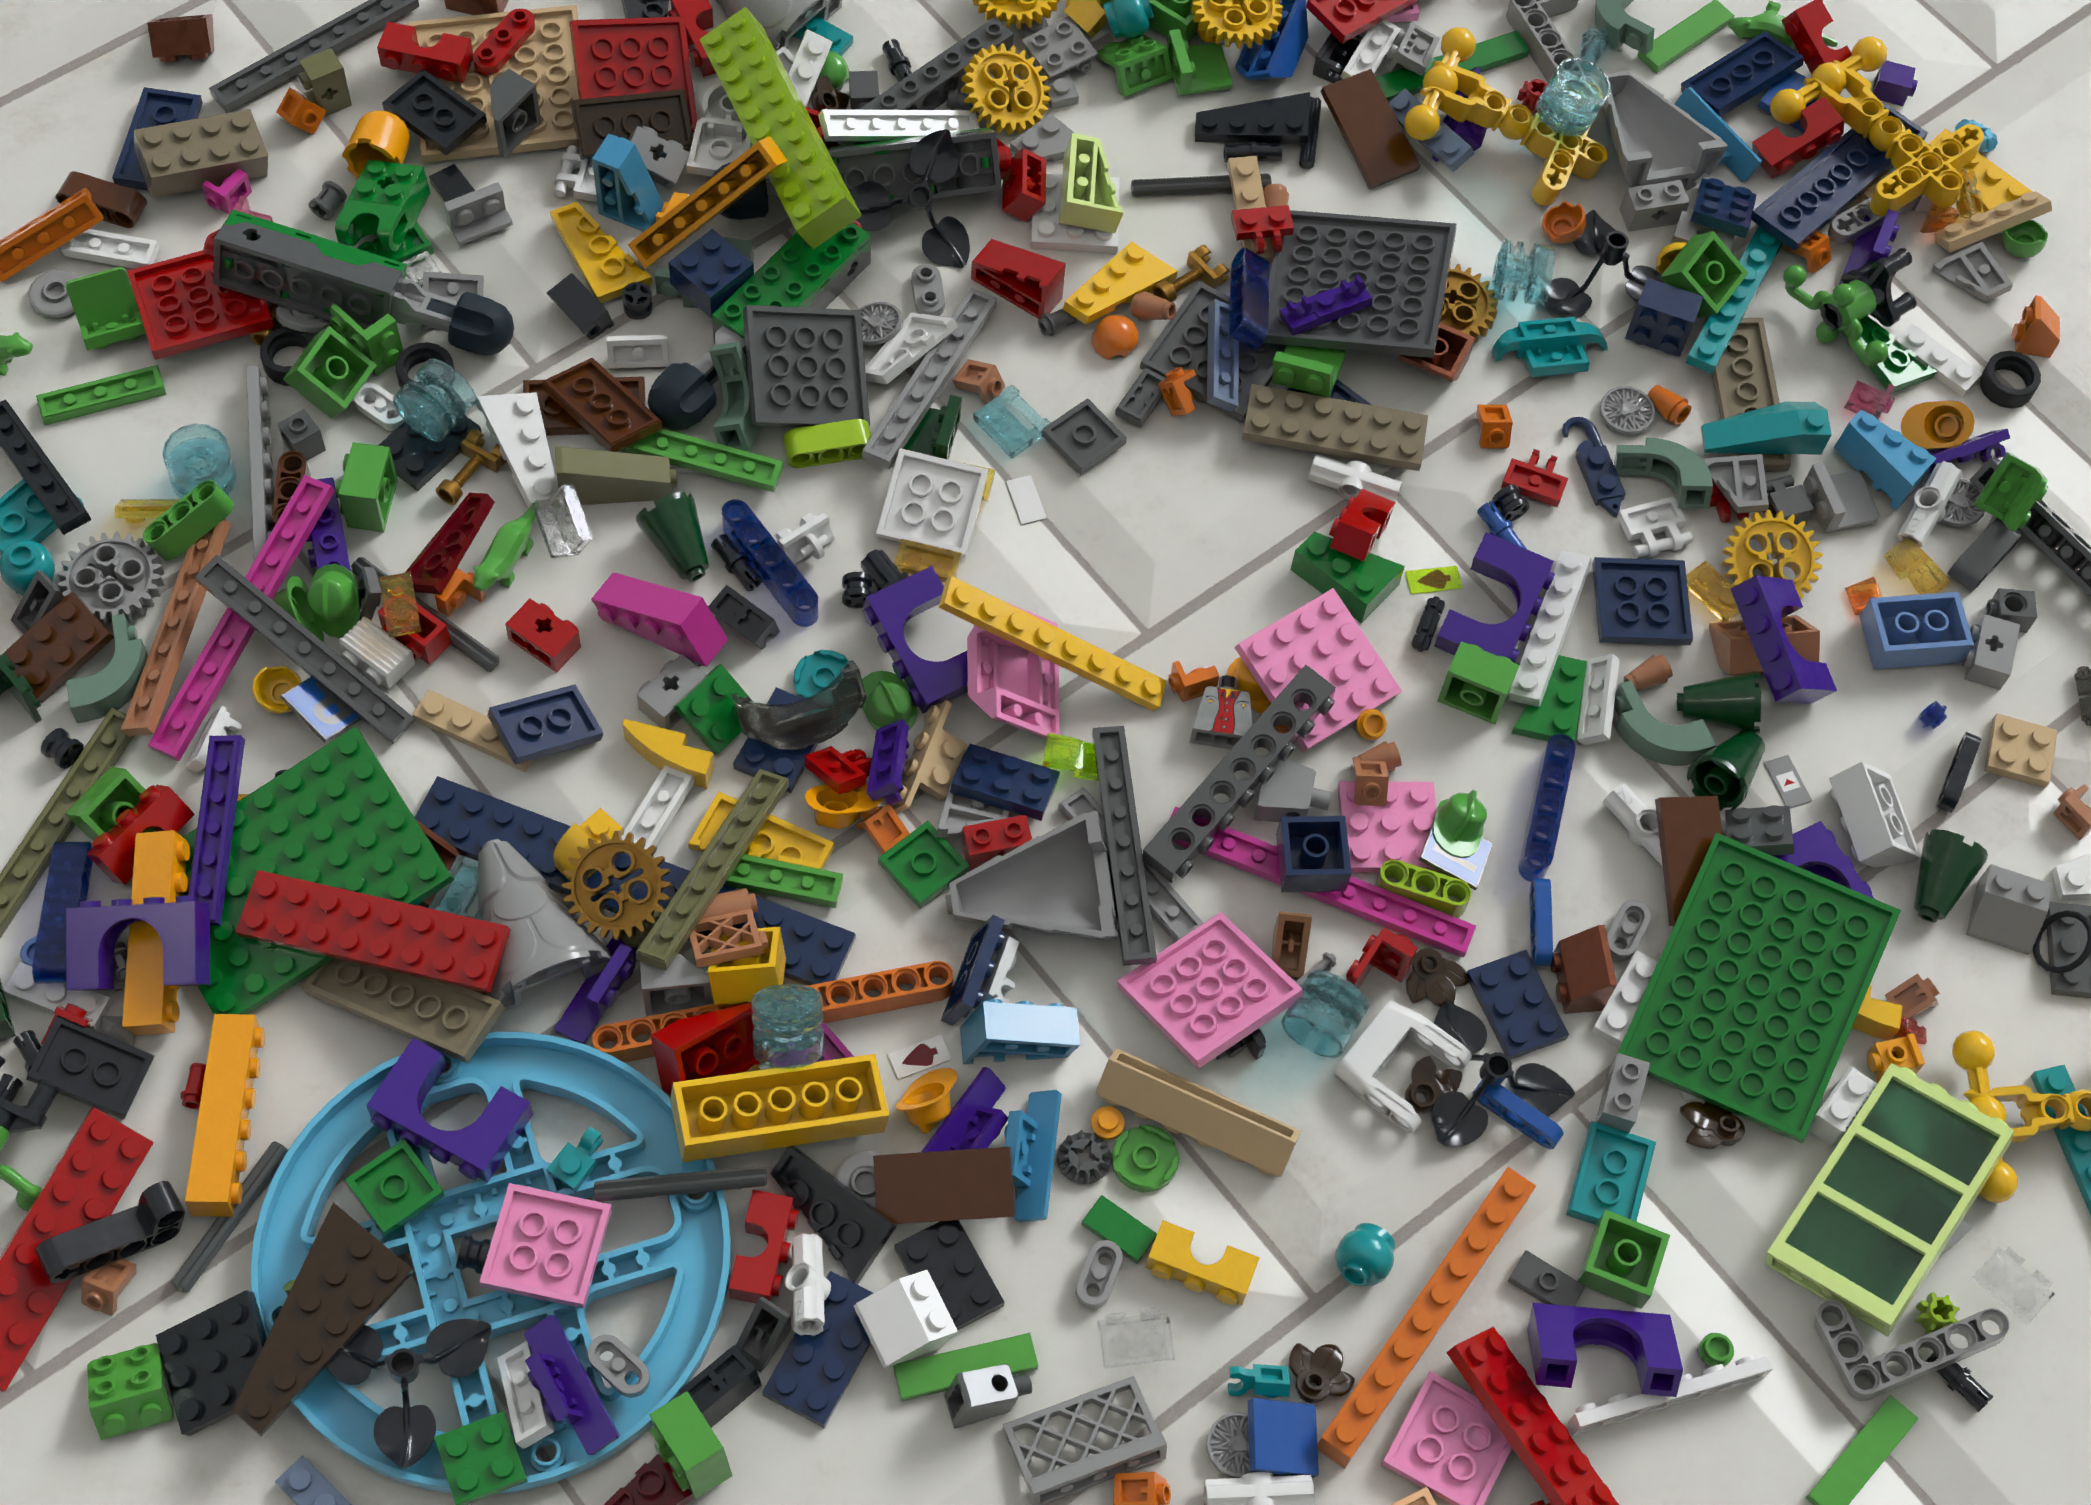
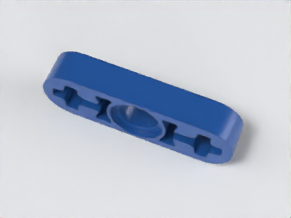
M1532 878L1529 894L1531 960L1534 966L1550 967L1553 957L1550 879Z
M1482 1080L1480 1081V1083L1477 1085V1087H1476L1475 1090L1473 1091V1094L1476 1092V1090L1479 1088V1086H1480L1481 1083L1483 1082ZM1488 1085L1477 1100L1482 1106L1547 1149H1554L1564 1135L1562 1128L1556 1122L1502 1085Z

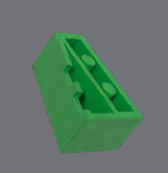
M1314 531L1295 550L1290 570L1322 594L1334 588L1353 618L1362 624L1399 586L1405 566L1369 553L1365 561L1359 560L1330 548L1333 538Z

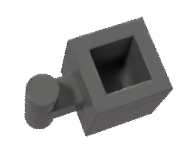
M1792 475L1766 481L1767 493H1769L1768 510L1771 511L1773 518L1781 510L1785 520L1794 514V524L1798 525L1800 522L1805 521L1806 525L1814 511V503L1811 496L1806 494L1803 486H1794Z

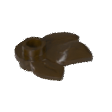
M828 76L818 78L815 84L816 93L812 96L811 100L813 110L819 112L822 110H846L850 96L834 90Z
M1424 948L1419 950L1412 961L1413 972L1406 980V991L1412 1003L1419 1002L1427 996L1430 1001L1441 1008L1447 1000L1454 1003L1456 996L1455 986L1466 985L1469 983V979L1465 969L1456 960L1442 958L1438 951ZM1425 959H1430L1433 962L1432 970L1425 966Z
M1430 1056L1424 1057L1416 1062L1411 1071L1412 1083L1405 1091V1100L1413 1106L1416 1113H1432L1435 1101L1442 1094L1458 1090L1462 1080V1072L1453 1069L1437 1070ZM1416 1093L1423 1094L1426 1102H1419L1416 1099Z
M1707 1101L1704 1104L1701 1102H1690L1680 1107V1113L1695 1126L1686 1139V1143L1690 1145L1714 1149L1720 1144L1732 1146L1744 1136L1745 1126L1738 1117L1732 1115V1112Z
M1300 1343L1293 1347L1289 1357V1368L1297 1377L1295 1386L1299 1397L1303 1401L1318 1403L1328 1395L1341 1397L1351 1390L1355 1382L1353 1376L1341 1371L1343 1354L1338 1346L1325 1344L1318 1347L1314 1353ZM1309 1382H1313L1318 1386H1313Z

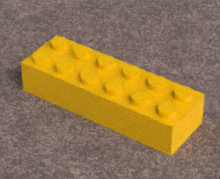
M876 1054L673 1082L670 1097L682 1163L882 1133L885 1131L889 1118Z

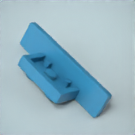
M1691 87L1686 88L1674 105L1722 138L1728 147L1718 165L1726 164L1742 182L1748 181L1762 163V160Z
M1058 1090L1031 1092L1029 1094L1027 1114L1021 1110L1009 1111L1008 1124L1004 1131L1005 1147L1011 1146L1013 1183L1018 1187L1015 1206L1016 1216H1014V1219L1018 1222L1047 1219L1062 1096Z

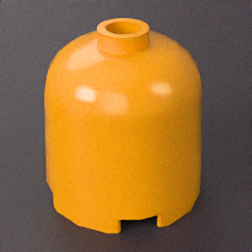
M382 110L366 113L359 119L342 154V157L349 164L347 170L359 179L368 160L403 164L410 145V131L404 121L393 113Z

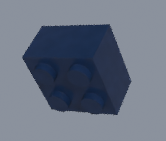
M711 229L669 262L670 284L712 319V314L754 274V264L716 231Z
M1647 278L1625 339L1652 347L1666 354L1680 357L1695 323L1703 296Z
M1281 817L1276 833L1281 892L1346 891L1352 875L1346 817Z

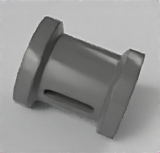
M325 181L322 185V191L308 203V206L319 218L329 220L333 216V210L339 203L346 200L347 195L338 184L332 181Z

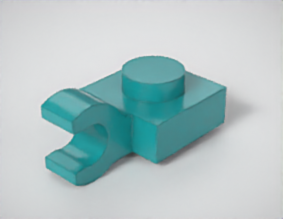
M590 1126L581 1137L577 1147L568 1142L546 1169L548 1174L576 1193L597 1166L596 1161L590 1157L603 1143L602 1134Z
M1253 1364V1369H1246L1241 1366L1229 1367L1230 1378L1241 1380L1237 1384L1228 1383L1229 1395L1242 1396L1248 1390L1253 1389L1255 1395H1262L1267 1398L1289 1397L1291 1384L1288 1366Z

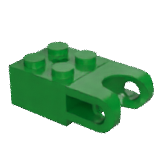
M368 160L337 218L335 232L338 242L344 245L355 246L361 238L377 234L382 244V250L397 251L406 233L412 231L431 194L424 167Z

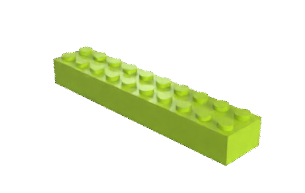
M745 6L699 40L752 145L770 136L788 160L771 173L769 178L795 230L812 249H815L862 215L763 26Z

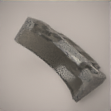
M853 660L847 662L841 673L827 687L797 702L763 704L752 701L750 696L743 698L738 696L737 693L730 695L742 733L752 740L755 739L769 744L771 747L781 749L805 748L834 737L849 725L850 719L859 708L863 707L867 699L860 670Z

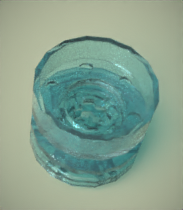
M1569 58L1562 61L1537 100L1536 109L1539 117L1546 126L1557 133L1566 136H1579L1586 133L1611 94L1609 78L1601 68L1590 61L1581 58Z
M1503 239L1501 248L1496 255L1493 269L1494 299L1503 300L1506 288H1508V301L1514 302L1520 289L1523 290L1525 304L1544 306L1551 286L1555 256L1554 246L1534 243L1529 255H1525L1523 241L1517 242L1515 251L1512 253V240Z
M428 359L413 376L414 381H408L393 397V404L399 415L415 431L430 440L442 441L449 431L457 425L456 419H462L477 403V399L472 387L455 369L442 361Z
M205 424L183 426L173 432L164 443L163 459L173 491L180 499L206 480H213L227 495L231 493L235 487L237 475L227 439L218 429Z
M1312 971L1301 986L1304 998H1298L1288 1008L1281 1020V1024L1288 1036L1305 1049L1323 1057H1340L1353 1036L1352 1030L1357 1029L1369 1008L1368 1000L1359 989L1340 976L1326 971Z
M784 984L771 986L754 994L751 1000L752 1023L755 1027L752 1039L753 1054L757 1061L774 1068H796L812 1064L823 1056L825 1042L824 1029L821 1024L824 1014L822 1012L823 998L820 992L804 985Z

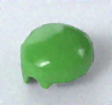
M829 51L818 78L828 76L834 90H841L845 81L849 80V68L842 56L834 51Z
M2034 220L2026 221L2003 231V244L2006 250L2015 257L2025 259L2040 253L2048 238V232Z

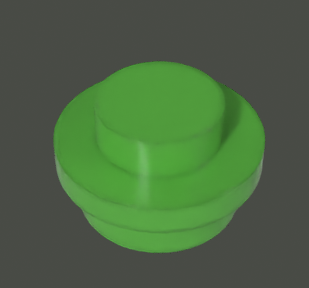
M1710 1333L1701 1340L1699 1354L1701 1359L1711 1367L1719 1364L1726 1366L1733 1359L1734 1347L1727 1336L1721 1333Z

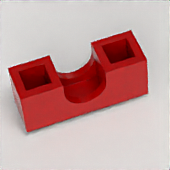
M671 0V10L668 11L669 17L684 16L689 57L693 67H698L703 77L716 74L699 40L709 33V31L704 30L714 27L713 8L708 0Z
M1813 0L1781 20L1785 26L1786 33L1791 37L1799 54L1804 57L1803 61L1811 74L1821 64L1833 62L1834 60L1841 63L1852 56L1847 45L1841 49L1834 50L1824 43L1822 30L1833 22V19L1822 0Z
M388 21L377 46L382 67L415 74L424 69L432 76L446 81L464 83L473 61L471 38L443 33L436 45L420 47L415 27Z
M1825 97L1820 98L1801 111L1800 126L1805 131L1802 135L1794 138L1786 137L1775 127L1752 142V151L1762 160L1760 165L1771 179L1778 175L1787 174L1795 164L1803 159L1808 160L1812 158L1819 149L1827 144H1834L1843 135L1844 120Z
M1364 489L1359 492L1356 498L1351 496L1346 508L1343 507L1339 518H1336L1329 532V535L1333 536L1330 548L1365 561L1373 548L1376 538L1379 539L1386 530L1396 502Z
M157 784L156 786L148 787L139 796L140 801L132 809L125 810L117 817L115 821L117 824L108 833H102L93 841V848L86 855L112 882L125 885L133 877L136 833H141L150 826L156 832L171 830L178 832L195 815L169 786Z
M753 1189L745 1219L746 1233L762 1237L768 1245L764 1252L755 1257L736 1255L728 1287L730 1299L756 1304L761 1296L772 1302L773 1296L779 1297L783 1276L778 1275L781 1263L787 1264L791 1249V1243L786 1242L789 1230L795 1231L799 1216V1210H794L793 1197Z

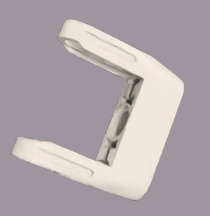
M1391 1000L1344 1056L1336 1068L1335 1074L1359 1099L1402 1130L1413 1133L1422 1122L1413 1106L1375 1078L1408 1037L1448 1066L1463 1069L1471 1060L1472 1054L1463 1044L1427 1018Z

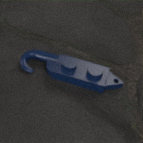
M1572 417L1563 424V437L1567 438L1569 436L1568 431L1572 426H1579L1584 429L1588 440L1583 441L1577 447L1576 460L1595 506H1602L1617 518L1621 501L1624 500L1626 493L1607 447L1603 445L1597 428L1590 420L1583 417Z

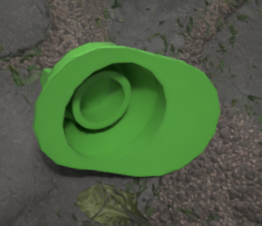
M329 564L318 569L312 577L307 596L314 620L319 628L329 636L343 638L360 621L357 581L352 572L341 565Z
M291 576L287 581V587L276 593L273 601L324 642L323 631L315 622L308 602L309 589L298 576Z
M876 671L865 676L858 684V700L875 730L904 719L909 726V731L916 723L917 707L912 703L910 693L908 692L909 689L905 682L899 680L896 674L892 672Z
M1475 790L1468 794L1457 793L1449 799L1441 801L1437 807L1433 823V835L1436 842L1443 850L1460 858L1470 857L1476 853L1480 846L1484 824L1487 819V810L1483 803L1476 798L1477 791Z

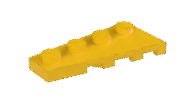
M1945 128L1928 145L1932 147L1950 135L1951 132ZM1979 152L1971 162L1957 170L1964 180L1961 190L1965 194L1968 192L1978 202L1976 207L1982 213L1996 208L1998 204L2011 202L2020 198L2025 193L2033 192Z
M577 201L550 211V218L593 296L600 303L622 296L624 287L630 283L641 282L647 286L652 284V276L646 270L642 271L636 265V260L629 253L625 254L618 247L617 241L611 235L607 236L600 229V224Z
M1131 241L1065 300L1063 310L1087 325L1114 311L1117 305L1124 302L1126 304L1132 302L1136 294H1141L1145 291L1150 293L1158 283L1164 280L1168 282L1175 280L1178 271Z
M718 791L688 843L689 849L704 852L738 802L737 799ZM770 814L744 854L823 869L834 850V842Z

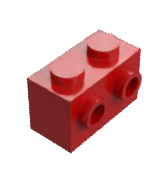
M398 591L378 611L381 629L410 649L415 660L422 659L430 665L451 645L447 625L401 591Z

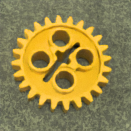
M973 0V5L978 6V13L986 12V20L996 17L1000 22H1006L1008 29L1012 23H1015L1018 29H1021L1022 23H1026L1031 28L1033 20L1042 24V18H1051V11H1056L1057 3H1060V0Z
M1193 0L1191 13L1194 14L1193 21L1199 23L1198 30L1203 31L1207 29L1206 38L1214 35L1216 37V44L1224 40L1226 41L1225 45L1227 48L1231 43H1235L1237 49L1241 48L1242 43H1245L1248 48H1252L1253 41L1258 45H1262L1263 38L1270 40L1272 33L1277 32L1278 25L1281 23L1283 5H1280V0Z
M1004 43L997 49L993 44L987 50L982 48L977 55L975 54L969 60L970 63L964 68L966 73L961 78L967 84L962 87L961 91L969 94L964 99V103L973 104L969 112L979 113L977 121L987 120L986 128H990L994 124L996 125L997 133H1000L1005 128L1008 135H1011L1015 130L1018 134H1021L1025 129H1030L1043 118L1042 116L1048 110L1046 105L1051 100L1046 94L1051 88L1043 85L1048 77L1039 75L1043 67H1034L1032 65L1035 60L1034 57L1027 60L1025 58L1026 51L1023 50L1020 54H1017L1014 45L1007 51ZM991 99L995 100L998 105L994 104Z
M1770 510L1764 513L1763 519L1758 512L1752 515V522L1745 517L1741 521L1742 527L1736 525L1732 529L1735 536L1729 535L1725 540L1732 547H1725L1722 550L1723 554L1730 556L1721 563L1723 566L1730 567V570L1724 576L1727 578L1734 577L1735 579L1730 588L1752 578L1753 569L1761 570L1764 576L1773 577L1774 574L1775 578L1788 579L1783 574V567H1789L1794 571L1795 578L1793 583L1801 600L1804 597L1802 591L1809 593L1813 589L1809 582L1815 583L1819 580V577L1813 572L1822 569V565L1816 563L1815 560L1820 559L1823 553L1814 552V548L1820 542H1811L1809 539L1814 531L1804 532L1802 530L1805 526V521L1800 522L1798 525L1794 524V514L1785 520L1781 510L1776 514L1775 518H1773ZM1768 533H1770V534L1772 535L1771 544H1770L1769 537L1767 536ZM1781 537L1787 538L1791 542L1792 547L1790 550L1784 549L1780 545L1779 540ZM1749 540H1757L1761 544V551L1752 550ZM1770 553L1772 559H1777V562L1774 565L1772 560H1767V556Z

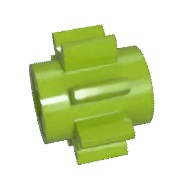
M1931 1292L1926 1297V1301L1921 1300L1916 1304L1915 1307L1921 1313L1915 1319V1323H1921L1922 1327L1926 1329V1335L1958 1321L1954 1317L1960 1310V1307L1954 1306L1949 1300L1950 1295L1947 1294L1945 1297L1937 1298L1936 1294Z

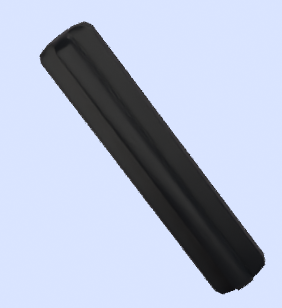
M1310 97L1308 143H1301L1299 158L1301 168L1311 169L1314 167L1322 102L1318 97Z

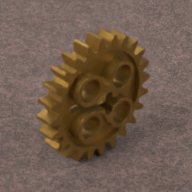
M1457 264L1455 269L1450 268L1440 323L1475 337L1474 342L1477 343L1479 336L1485 337L1488 329L1493 327L1498 312L1496 309L1498 300L1493 299L1495 290H1488L1490 282H1480L1481 273L1472 276L1470 275V267L1463 272L1461 271L1460 264Z
M614 831L613 838L610 840L607 834L603 832L600 834L601 843H597L593 838H588L590 849L586 850L578 846L577 850L581 855L580 859L572 857L568 859L575 867L574 870H564L563 873L572 878L571 882L562 884V887L571 889L572 894L567 895L563 899L564 901L575 903L568 911L570 914L581 913L577 921L578 925L590 922L588 927L589 933H594L600 927L602 938H606L610 930L613 931V936L616 940H620L622 930H625L629 938H633L634 927L645 933L647 930L644 922L647 920L655 924L657 920L653 913L655 911L663 913L665 910L659 903L661 900L667 901L671 899V897L663 893L664 888L672 886V883L663 881V877L671 871L665 868L660 869L659 865L665 861V857H653L657 850L656 846L652 845L644 849L646 844L645 838L641 837L634 843L633 833L628 832L625 839L622 840L620 831ZM627 853L631 858V865L626 871L621 872L616 868L615 862L620 854ZM643 869L641 875L621 885V893L612 890L596 902H592V896L614 885L612 880L614 877L624 880L636 870ZM598 870L602 875V882L600 886L592 889L587 884V876L591 871ZM638 882H644L648 887V894L642 900H636L632 894V889ZM615 899L618 902L619 911L614 917L609 918L604 914L603 906L606 901Z

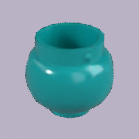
M1112 0L1104 4L1110 28L1116 39L1123 36L1125 38H1136L1143 35L1150 26L1149 19L1154 18L1149 0Z
M26 540L13 543L5 549L0 557L2 580L12 590L16 591L17 594H25L36 571L42 570L53 582L55 563L50 551L40 543Z
M1371 1223L1357 1225L1355 1230L1343 1236L1335 1252L1336 1264L1343 1278L1355 1286H1374L1384 1281L1394 1264L1393 1251L1395 1249V1241L1385 1229Z

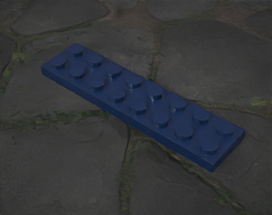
M1882 102L1884 109L1890 111L1888 116L1900 119L1905 126V131L1910 129L1913 134L1925 140L1928 134L1927 131L1885 102ZM1851 128L1837 142L1827 148L1753 210L1751 220L1789 248L1796 251L1894 166L1891 163V159L1885 157L1887 152L1879 151L1872 145L1869 137L1865 139L1863 134Z

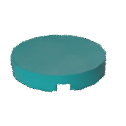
M815 651L814 654L808 657L806 655L800 659L794 669L793 685L797 696L824 708L840 707L850 699L855 691V670L850 661L836 651Z

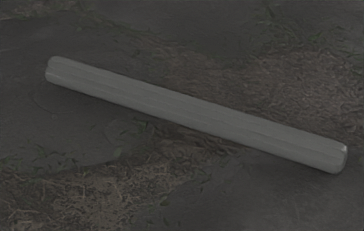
M358 557L352 563V571L357 576H360L363 567L374 566L381 592L387 598L391 599L398 591H401L445 623L451 645L486 671L491 672L498 666L500 662L498 655L367 559Z

